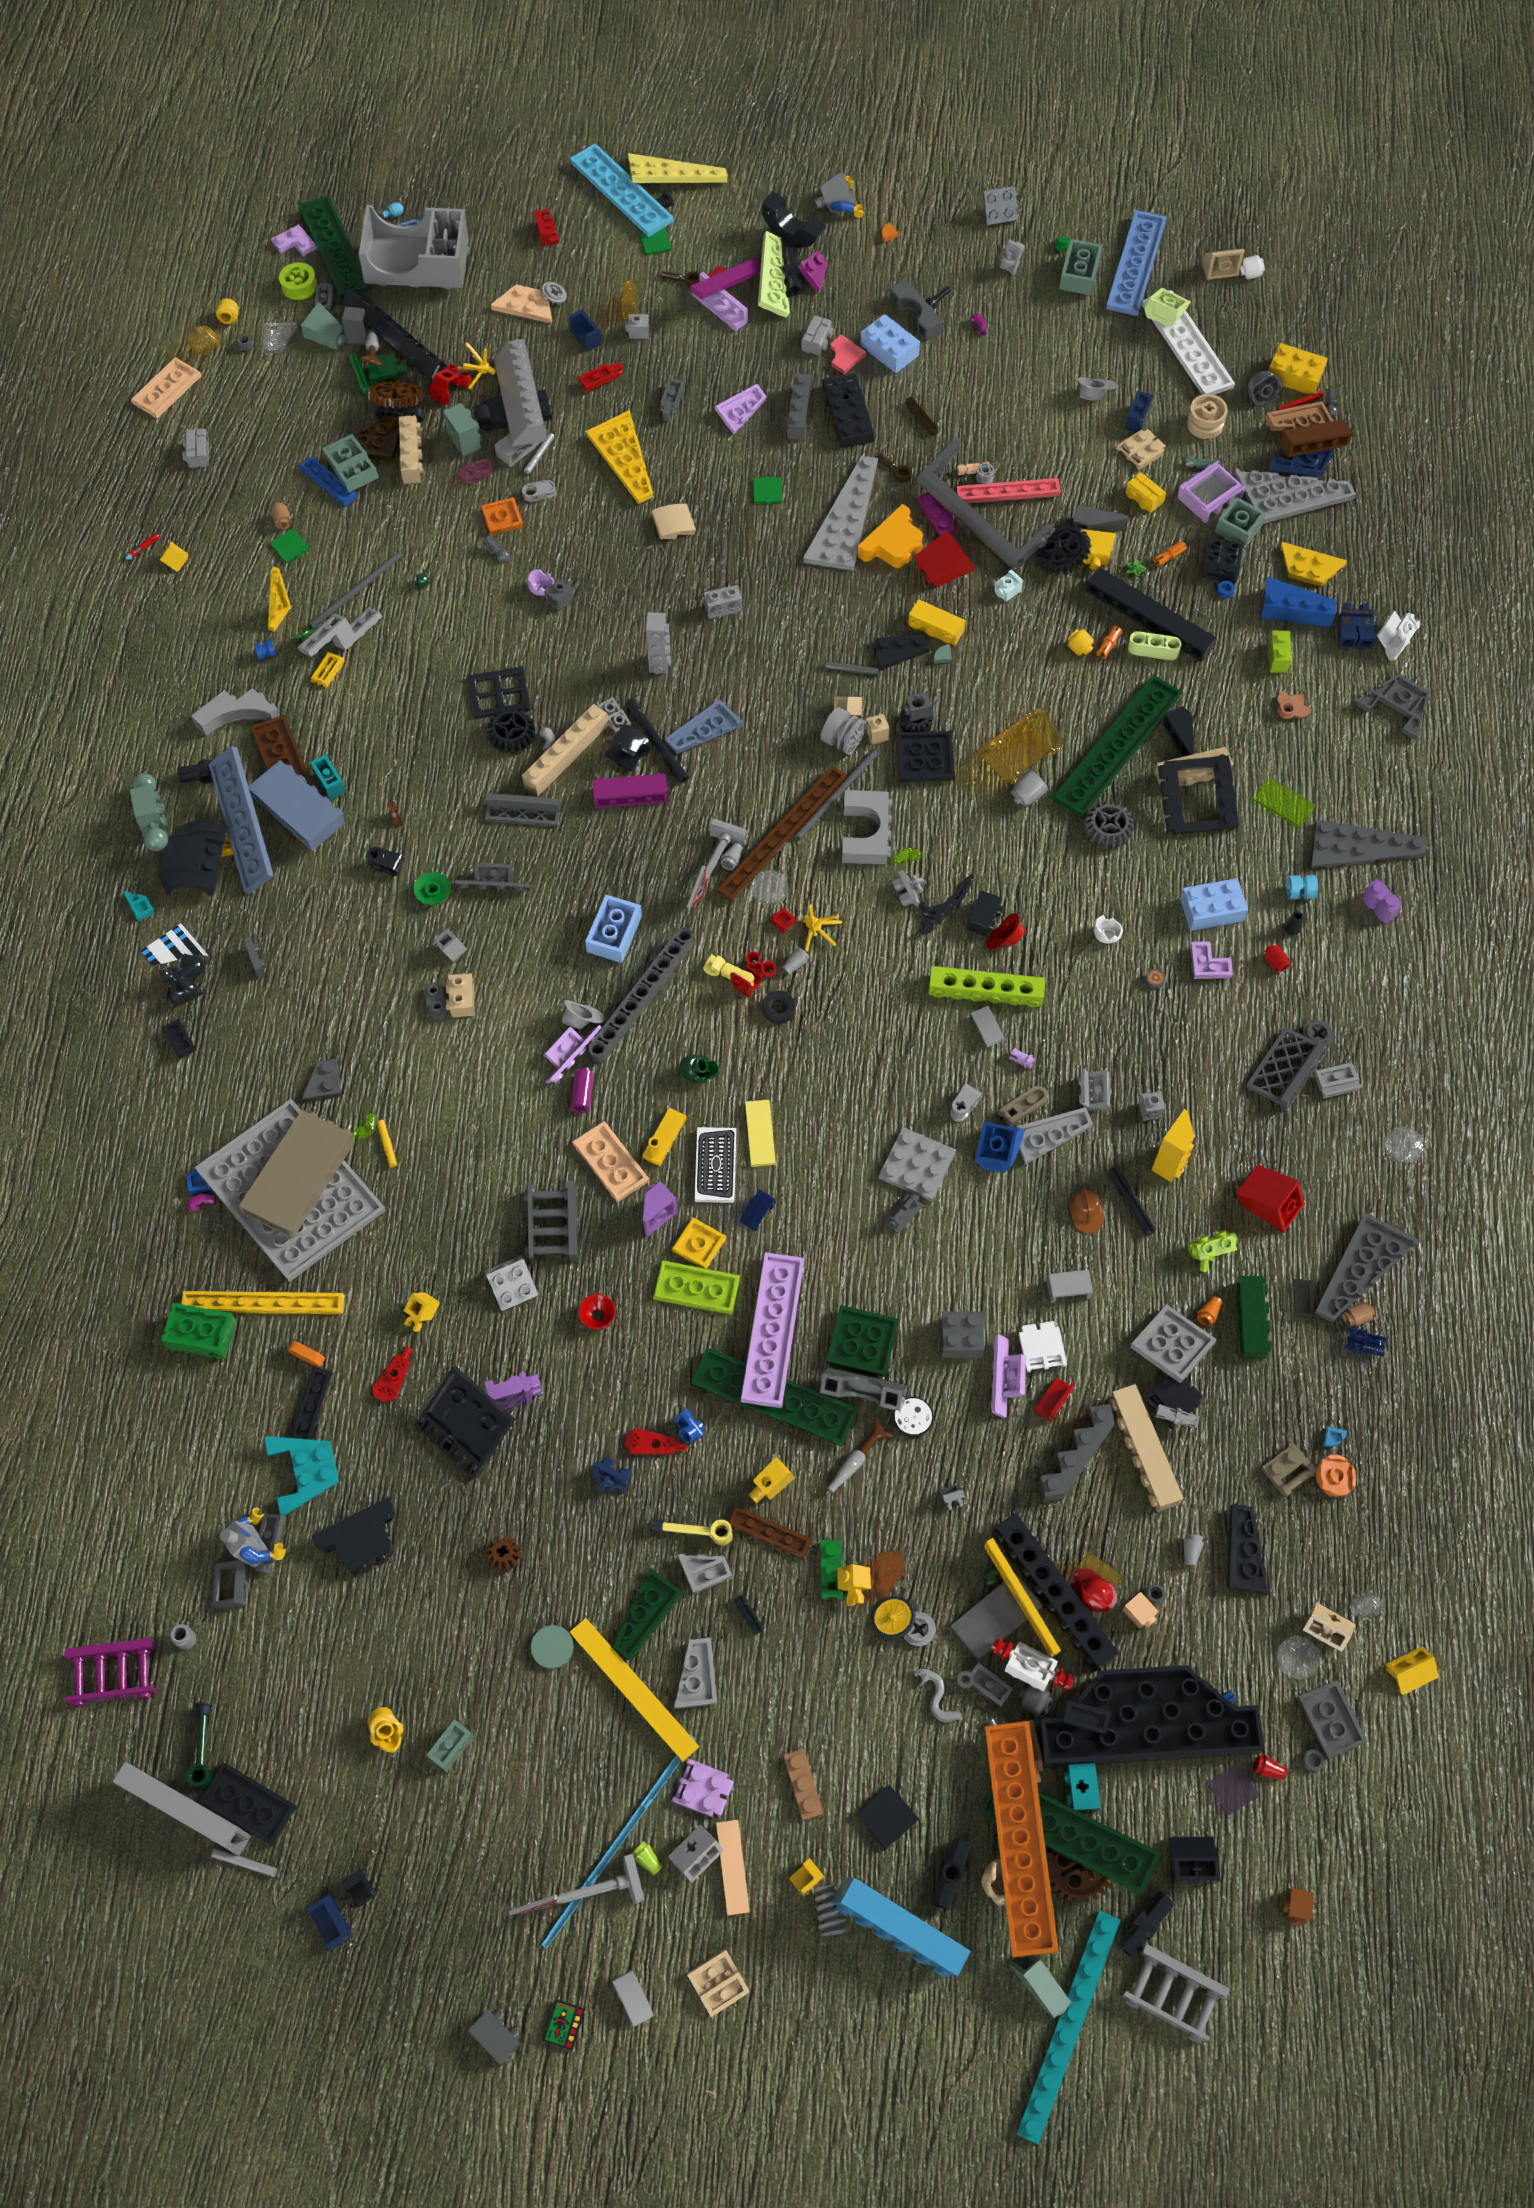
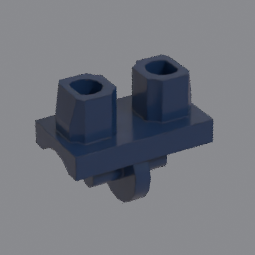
M605 1457L601 1462L596 1461L593 1466L592 1477L596 1478L595 1482L600 1484L599 1491L604 1493L606 1489H609L611 1491L617 1490L624 1494L627 1490L631 1470L626 1467H621L618 1472L613 1470L614 1462L608 1457Z

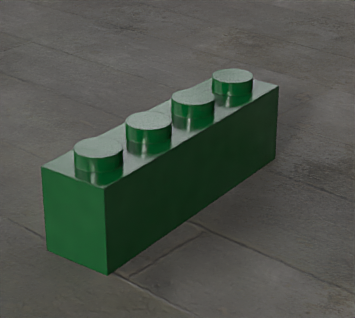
M1240 1275L1236 1282L1240 1359H1265L1272 1349L1271 1340H1268L1270 1321H1267L1266 1315L1269 1313V1303L1265 1299V1295L1268 1294V1284L1264 1283V1276Z

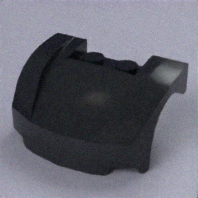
M195 821L183 824L175 829L163 849L159 867V877L168 895L174 889L180 887H191L203 891L207 895H213L228 825L208 821Z

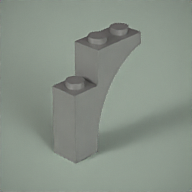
M253 688L239 699H236L233 694L229 695L224 690L192 714L191 717L194 725L205 736H208L217 728L233 721L242 719L267 721L278 717V709L273 703L269 704L261 692L258 693Z

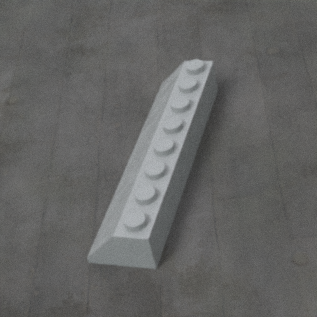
M516 339L508 341L494 357L512 445L519 446L546 441L544 422L525 340Z

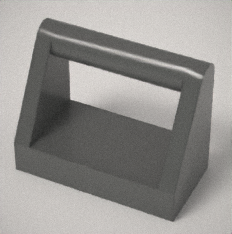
M235 1560L214 1565L212 1608L246 1607L249 1564L241 1560ZM223 1570H236L234 1598L220 1601Z

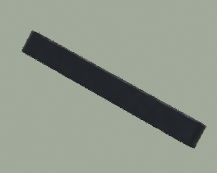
M352 286L347 287L341 301L342 304L346 307L363 308L365 310L363 322L427 377L434 381V374L447 368V365L361 291Z

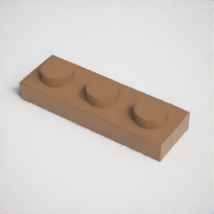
M805 1749L785 1754L784 1760L802 1821L824 1815Z

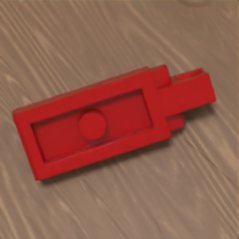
M621 362L614 365L606 363L579 376L578 382L587 393L618 378L624 373V366Z

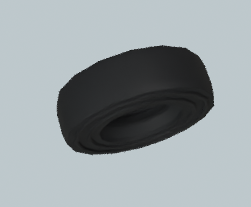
M780 990L773 991L763 999L762 1012L771 1023L784 1024L795 1015V1000L789 993ZM783 1002L786 1005V1010L782 1013H775L771 1008L773 1003Z

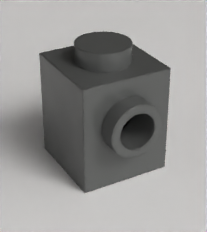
M558 579L545 591L546 602L558 611L574 599L573 588L569 583L563 582L561 579Z

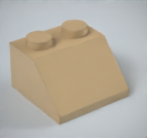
M1244 249L1205 253L1202 266L1207 280L1239 276Z

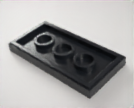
M225 1762L222 1763L199 1799L200 1803L271 1846H274L297 1809L295 1804Z

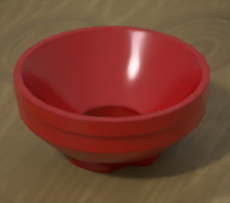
M603 1294L589 1295L579 1306L580 1320L591 1330L605 1329L612 1324L615 1318V1305L609 1297ZM595 1311H601L604 1317L596 1321L592 1318V1314Z

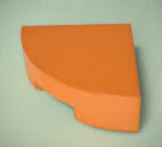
M890 222L882 229V240L884 243L898 237L897 230Z

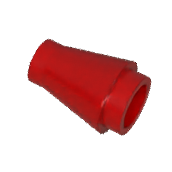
M1257 1755L1253 1763V1772L1257 1773L1258 1776L1284 1780L1287 1776V1767L1280 1765L1266 1755Z

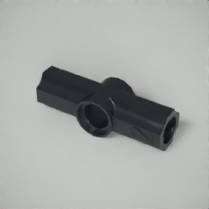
M787 248L786 251H783L788 293L798 295L802 292L801 271L798 269L800 265L798 253L794 248Z
M204 759L200 760L196 765L178 767L179 782L200 781L205 784L214 782L209 763L212 761Z
M953 1838L931 1904L948 1911L950 1910L972 1844L962 1839ZM948 1868L956 1870V1879L950 1880L947 1878L946 1870Z
M1159 1891L1145 1910L1142 1909L1131 1923V1928L1117 1944L1126 1955L1134 1958L1147 1939L1150 1940L1161 1926V1921L1174 1906L1171 1899Z

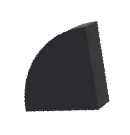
M667 190L664 191L658 203L663 208L673 206L674 201Z

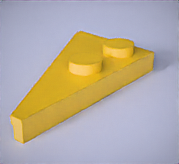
M273 567L270 580L268 630L275 632L291 608L280 569Z

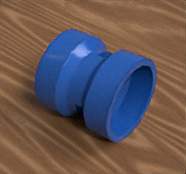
M271 639L266 640L263 645L259 642L254 644L259 661L265 660L266 655L271 658L276 656Z

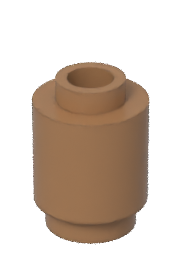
M283 503L274 504L271 514L275 526L279 529L288 528L292 524L288 508Z
M1366 1302L1346 1309V1312L1342 1313L1343 1320L1349 1328H1356L1373 1320L1375 1315L1373 1307Z

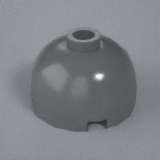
M1260 371L1252 376L1248 382V396L1257 406L1262 405L1265 407L1273 404L1280 396L1278 393L1280 389L1282 390V381L1276 374L1270 371Z

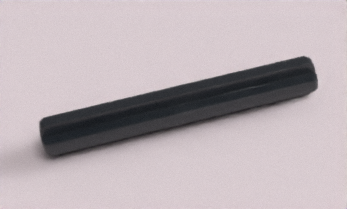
M1119 1167L1111 1168L1109 1170L1110 1177L1145 1235L1153 1234L1156 1228Z

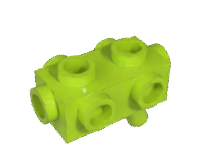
M1218 1231L1211 1237L1199 1236L1195 1238V1241L1189 1242L1190 1244L1188 1245L1190 1255L1195 1259L1201 1260L1199 1271L1207 1272L1209 1260L1213 1261L1217 1255L1236 1251L1238 1241L1235 1233Z

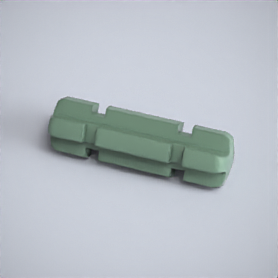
M1188 456L1186 465L1188 467L1196 466V468L1205 469L1208 465H1212L1218 460L1211 461V459L1199 457L1195 459V457Z

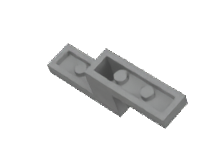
M368 607L349 625L345 617L334 614L298 646V649L301 653L312 657L332 640L336 647L347 650L370 627L375 625L382 615L379 611Z

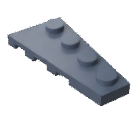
M719 699L665 738V743L676 754H679L743 726V721Z

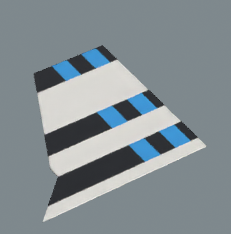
M181 923L141 950L153 966L179 960L181 955L185 953L188 955L208 956Z

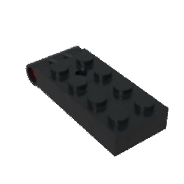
M852 373L822 379L823 391L841 448L874 442V430L856 374Z

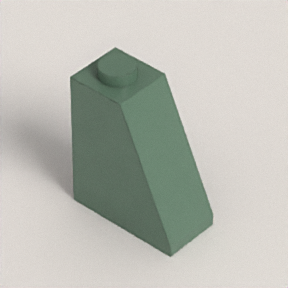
M321 303L316 304L301 324L305 338L337 351L346 341L344 327Z
M1036 1956L1012 1957L1007 1962L1047 2013L1055 2018L1066 2011L1071 2001L1041 1959Z

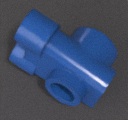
M687 1408L673 1420L678 1427L682 1428L679 1431V1435L686 1443L696 1442L705 1434L702 1423L695 1420Z

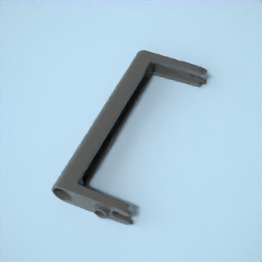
M957 437L946 448L941 449L938 456L918 476L917 482L1012 570H1016L1038 548H1042L1046 544L1047 539L1056 530L1053 528L1055 525L1047 523L1021 549H1017L937 476L961 450V443L958 442L959 438Z

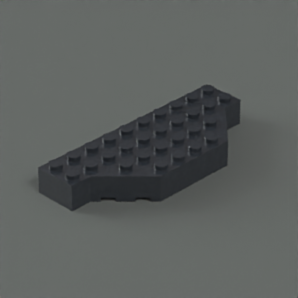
M1188 1665L1101 1670L1076 1702L1111 1712L1106 1735L1062 1723L1063 1717L1040 1719L1038 1723L1043 1768L1095 1763L1096 1765L1261 1754L1265 1750L1259 1705H1234L1231 1701L1224 1698L1211 1684L1199 1677Z

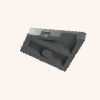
M337 1058L317 1062L303 1095L305 1102L342 1096Z

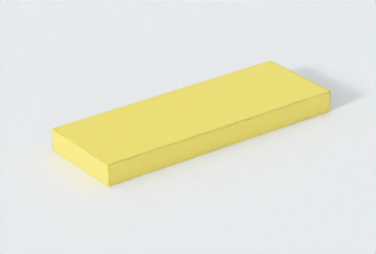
M770 1101L745 1102L751 1167L776 1165Z

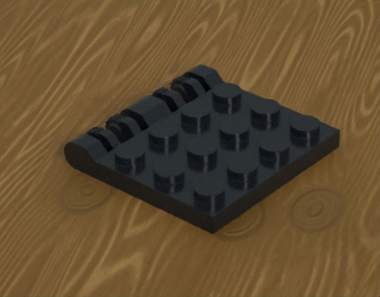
M455 1366L451 1368L415 1423V1427L421 1432L424 1431L423 1434L426 1437L437 1429L438 1432L432 1442L435 1445L441 1442L439 1448L448 1457H452L455 1454L453 1458L455 1463L460 1462L466 1455L468 1458L463 1464L462 1469L465 1472L468 1471V1475L475 1480L482 1473L484 1466L516 1419Z

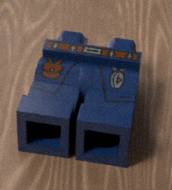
M1351 603L1343 604L1338 617V648H1354L1356 645V649H1373L1376 641L1374 610H1370L1369 604L1362 603L1358 609H1353V604ZM1344 640H1351L1350 643H1345V642H1343V641H1344ZM1362 641H1369V643H1367V644H1363V643H1361V642H1362Z

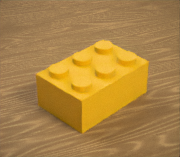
M1280 343L1268 371L1279 377L1282 381V386L1311 395L1315 393L1328 358Z

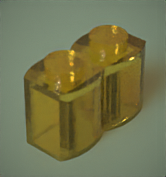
M624 280L621 287L620 309L622 319L629 320V314H637V305L639 303L637 281Z

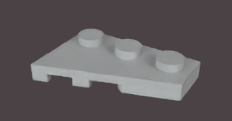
M711 1638L689 1640L674 1709L717 1704Z

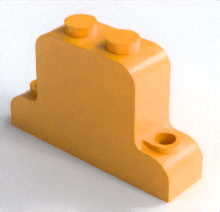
M904 504L896 509L858 545L857 557L866 562L873 560L875 557H880L894 568H900L904 564H908L912 557L923 548V533L910 524L912 521L910 509Z

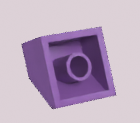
M661 1181L656 1185H651L645 1193L643 1225L647 1237L677 1214L676 1197Z

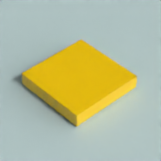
M692 1217L673 1246L672 1252L700 1268L707 1269L727 1238L724 1234Z

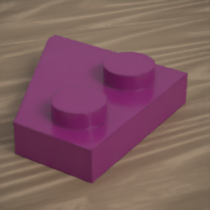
M818 250L798 266V269L816 293L822 289L828 265Z

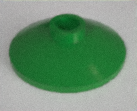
M438 872L425 873L414 884L415 897L425 905L441 904L451 893L450 881L445 875Z

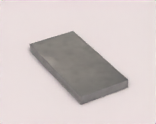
M1016 1575L1038 1612L1043 1605ZM1003 1582L954 1622L950 1628L978 1661L990 1651L995 1639L1000 1640L1003 1637L1004 1640L1027 1621V1618L1008 1586Z

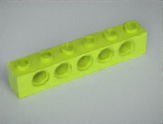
M932 966L929 995L934 997L945 996L952 997L953 999L964 998L971 999L972 1001L983 1000L990 1001L991 1003L1002 1002L1009 1003L1010 1005L1021 1004L1028 1005L1029 1007H1042L1045 978ZM945 983H952L953 985L948 986Z

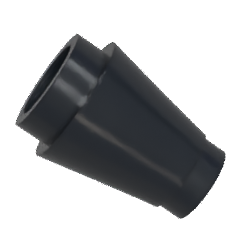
M1300 911L1293 912L1285 921L1284 929L1288 934L1296 935L1302 931L1303 914Z

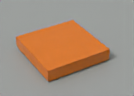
M514 497L481 505L490 536L523 527Z

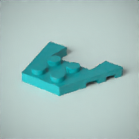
M264 1437L268 1456L290 1451L299 1491L295 1494L277 1498L280 1514L288 1515L296 1508L301 1507L309 1500L340 1483L330 1441Z

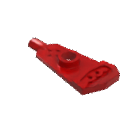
M405 1346L402 1354L394 1357L382 1376L372 1387L376 1399L382 1402L397 1399L410 1365L409 1356L412 1352L410 1347ZM394 1370L398 1371V1375H397V1376H395V1377H392V1376H391V1372H392V1371H394Z
M634 1428L626 1435L624 1447L631 1455L674 1454L676 1450L686 1452L687 1444L679 1443L676 1438ZM654 1441L659 1442L660 1446L658 1448L652 1447Z

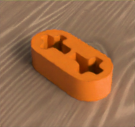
M292 1340L287 1348L288 1352L318 1368L321 1367L325 1360V1357L320 1353Z

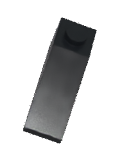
M1185 706L1166 712L1162 724L1183 757L1193 755L1192 714L1186 710Z

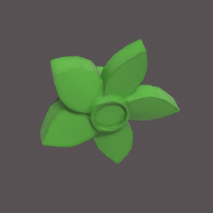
M1138 560L1134 564L1126 562V566L1129 568L1126 574L1134 573V576L1139 578L1140 573L1146 571V568L1140 565Z

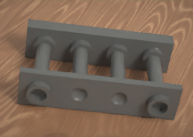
M575 1180L567 1181V1188H564V1190L533 1192L532 1183H528V1190H524V1200L528 1202L529 1245H525V1257H529L530 1264H535L534 1255L565 1253L569 1255L570 1262H578L577 1188ZM564 1198V1200H568V1206H564V1208L534 1210L533 1199ZM559 1216L568 1218V1225H565V1227L534 1228V1218ZM565 1235V1237L569 1238V1243L561 1246L534 1247V1236Z

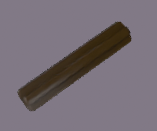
M912 396L906 398L905 404L931 435L937 434L938 426Z

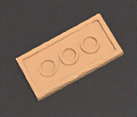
M175 357L131 399V402L155 418H158L201 377V373Z
M605 1121L572 1142L573 1146L617 1203L649 1182L647 1175Z

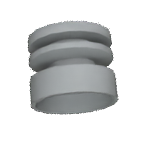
M837 707L832 711L824 724L821 740L830 746L837 744L838 750H843L845 754L850 755L859 745L865 733L867 722L859 719L856 715L850 718L848 711Z

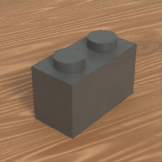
M487 2009L468 2031L503 2066L522 2045L518 2040L521 2036L512 2026L508 2030L503 2025L505 2019L498 2011L495 2010L492 2013Z

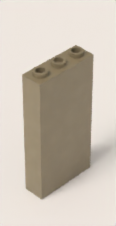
M301 1110L239 1205L241 1213L294 1239L354 1145L355 1140L352 1132L347 1128L342 1127L341 1129L335 1126L328 1119H325V1121L320 1119L311 1111Z

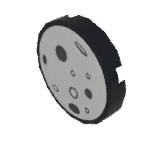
M918 1397L905 1398L902 1409L900 1411L894 1410L893 1412L895 1428L903 1436L909 1438H919L931 1429L934 1421L933 1410L930 1404Z

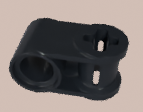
M372 847L367 852L369 865L372 869L391 876H398L405 861L401 854L379 847Z

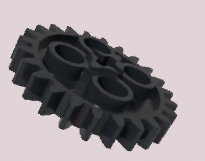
M1062 524L1060 529L1054 527L1056 530L1047 539L1046 544L1035 552L1040 568H1043L1044 572L1049 571L1050 575L1054 571L1058 576L1060 572L1065 575L1067 570L1072 573V568L1078 570V564L1084 565L1083 559H1088L1087 554L1091 553L1090 548L1092 545L1087 532L1083 531L1082 527L1077 528V525L1071 528V525L1068 524L1064 528Z

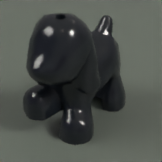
M185 953L179 959L180 969L178 971L171 966L159 971L164 983L173 982L179 989V991L174 990L170 992L171 996L169 998L174 1007L187 999H192L196 995H203L205 993L193 981L195 977L200 976L205 970V963L201 957Z

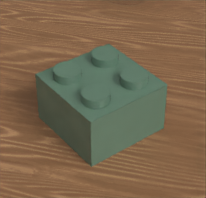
M460 403L444 410L447 434L461 455L464 457L481 449V436L478 432L480 428L477 421L472 419L469 409H465L463 404Z
M1236 497L1218 519L1215 533L1233 543L1243 545L1245 549L1262 527L1266 512Z

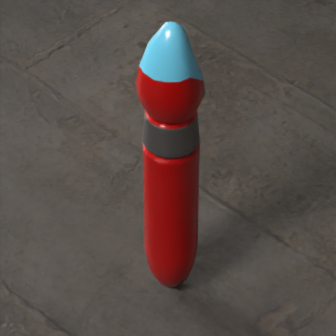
M153 534L136 548L130 550L125 558L127 560L135 558L137 554L156 542L160 535Z

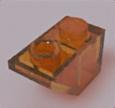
M902 1550L877 1553L876 1560H873L874 1573H878L879 1581H876L877 1594H881L882 1600L888 1598L904 1577L905 1567Z

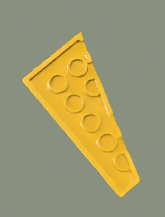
M630 410L587 430V437L636 502L640 504L652 498L653 491Z

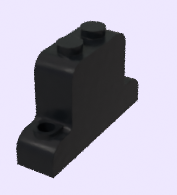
M387 1497L311 1537L321 1552L326 1554L337 1550L349 1573L362 1575L367 1573L370 1567L388 1562L389 1558L393 1555L394 1547L384 1526L394 1519L396 1512L392 1502Z

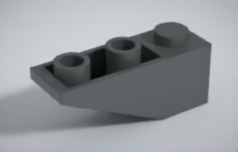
M1078 505L1073 526L1077 525V528L1082 527L1084 530L1101 532L1125 530L1128 516Z

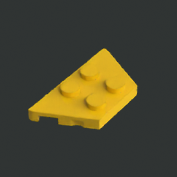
M1282 542L1280 548L1284 554L1283 561L1287 567L1286 573L1289 578L1320 587L1327 583L1328 579L1334 577L1337 571L1344 568L1347 560Z

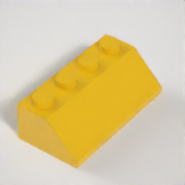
M1184 1109L1164 1137L1152 1167L1153 1172L1171 1183L1175 1177L1179 1179L1182 1175L1184 1167L1188 1162L1187 1160L1191 1155L1190 1152L1194 1147L1192 1142L1195 1136L1187 1110Z

